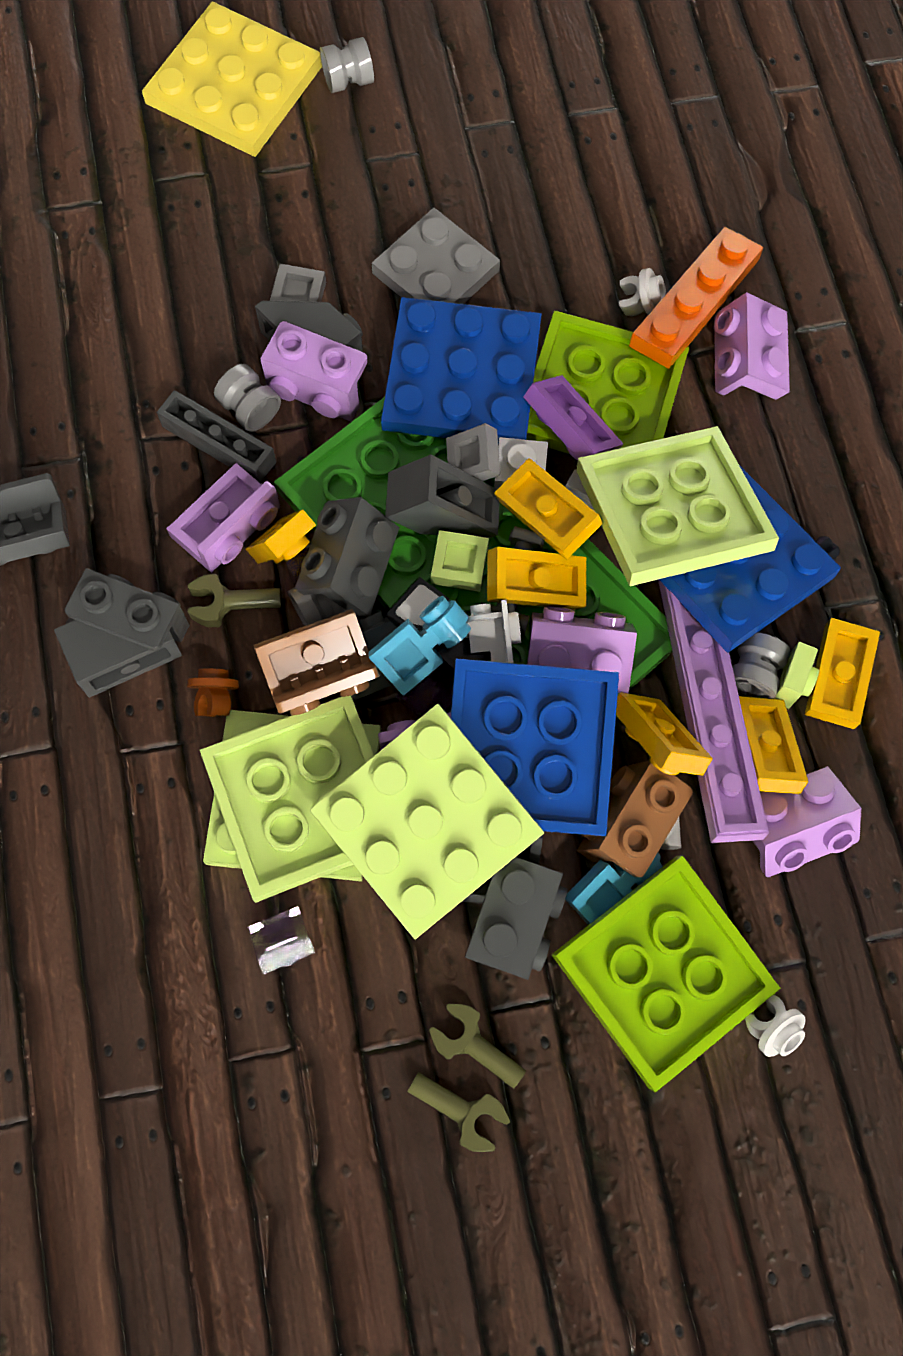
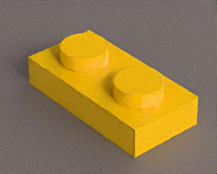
M530 458L494 492L498 501L566 560L603 524L598 513Z
M303 509L278 520L250 544L246 550L258 564L273 560L276 564L283 559L288 561L310 543L305 534L315 527L316 524Z
M505 547L492 548L488 550L487 601L501 603V600L507 599V603L542 607L557 606L574 610L586 607V557L571 555L566 560L557 553Z
M830 618L825 624L816 668L820 671L816 684L808 698L805 711L806 716L855 729L860 725L880 631Z
M619 693L616 716L625 725V732L632 739L638 741L650 755V762L654 767L669 775H678L679 772L704 775L713 758L660 699Z
M739 696L759 790L764 792L801 794L809 781L784 700Z

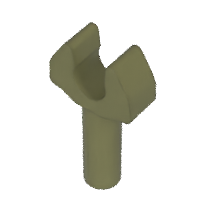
M217 574L203 575L188 584V589L192 596L214 597L213 603L209 606H196L187 609L190 618L205 627H220L223 617L230 610L282 607L280 588L229 590L221 584Z
M447 1004V1012L463 1024L464 1033L459 1039L451 1040L438 1029L430 1028L429 1033L437 1052L447 1060H450L454 1055L468 1054L514 1089L526 1073V1070L480 1035L478 1027L480 1013L467 1005Z
M418 1072L407 1091L456 1121L461 1133L460 1145L473 1152H492L495 1150L494 1144L485 1137L479 1136L475 1131V1120L480 1115H490L494 1120L507 1125L510 1123L504 1107L493 1096L485 1094L481 1100L467 1102Z

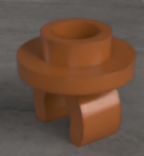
M198 669V678L187 679L188 688L199 689L194 701L195 716H229L231 699L228 690L239 689V681L229 679V670Z

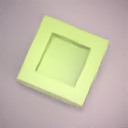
M439 530L431 571V584L480 592L489 538Z
M798 642L790 652L787 664L781 670L779 676L780 685L774 698L784 700L788 709L801 695L809 697L820 671L818 668L813 667L818 649L802 642Z

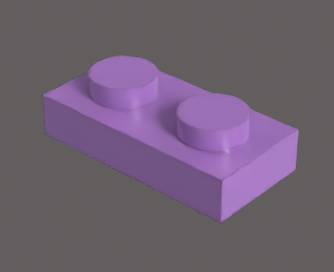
M563 375L532 383L523 396L536 411L540 421L552 429L566 445L569 454L576 460L580 457L619 449L623 445L622 441Z

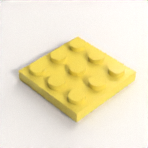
M212 1L144 87L142 94L145 104L256 157L322 68L320 52Z

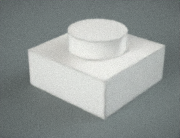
M499 437L500 475L495 477L494 488L498 489L528 458L546 470L548 442Z

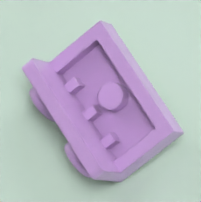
M746 292L719 310L714 317L715 392L726 395L742 385L777 400L790 392L787 311Z
M281 322L260 358L266 385L271 387L283 400L293 401L296 399L312 406L325 417L336 418L338 416L352 422L359 409L357 382L367 365V355L288 322Z
M235 463L166 529L174 541L212 573L221 563L228 564L235 559L243 547V542L256 530L261 531L272 523L280 508L276 488L268 481L260 484L241 466Z
M546 606L543 613H532L527 665L619 672L618 693L629 694L637 631L633 624L625 623L626 616L609 612H596L594 619L574 617V610L557 606Z
M828 766L806 774L809 782L801 794L760 792L769 834L763 840H753V842L760 851V868L766 877H771L784 871H794L805 863L827 854L843 852L859 841L861 807Z

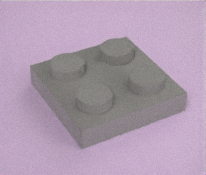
M432 208L372 262V274L400 297L464 304L500 270V259L435 208Z

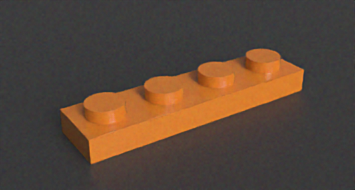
M724 227L632 333L629 347L670 369L756 265L764 247Z

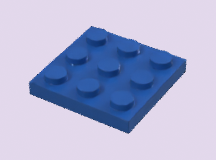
M401 297L381 418L382 431L448 438L486 423L497 429L498 444L499 437L526 440L530 404L523 396L534 381L542 313Z
M741 466L740 468L779 537L775 551L659 579L727 653L834 579L841 569L813 538Z
M455 659L451 719L543 831L606 836L619 672Z

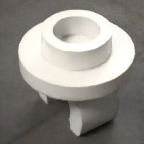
M651 268L642 269L639 277L628 276L620 280V287L626 295L635 293L633 297L619 301V306L626 316H636L644 310L649 315L666 295L662 276H656Z
M772 995L766 1000L768 1009L775 1014L771 1021H759L752 1013L745 1018L749 1032L755 1038L760 1039L758 1047L766 1056L771 1057L777 1054L786 1056L797 1049L805 1037L803 1028L806 1019L797 1009L786 1011L782 1000Z

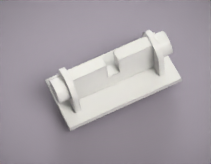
M507 599L501 600V612L496 613L491 612V604L470 606L471 616H468L467 623L471 627L469 632L471 654L490 652L491 662L513 663L511 644L521 643L518 612L508 613Z

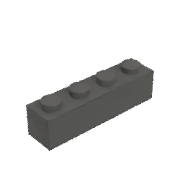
M175 390L157 411L163 428L230 468L237 463L260 484L276 464L272 447Z

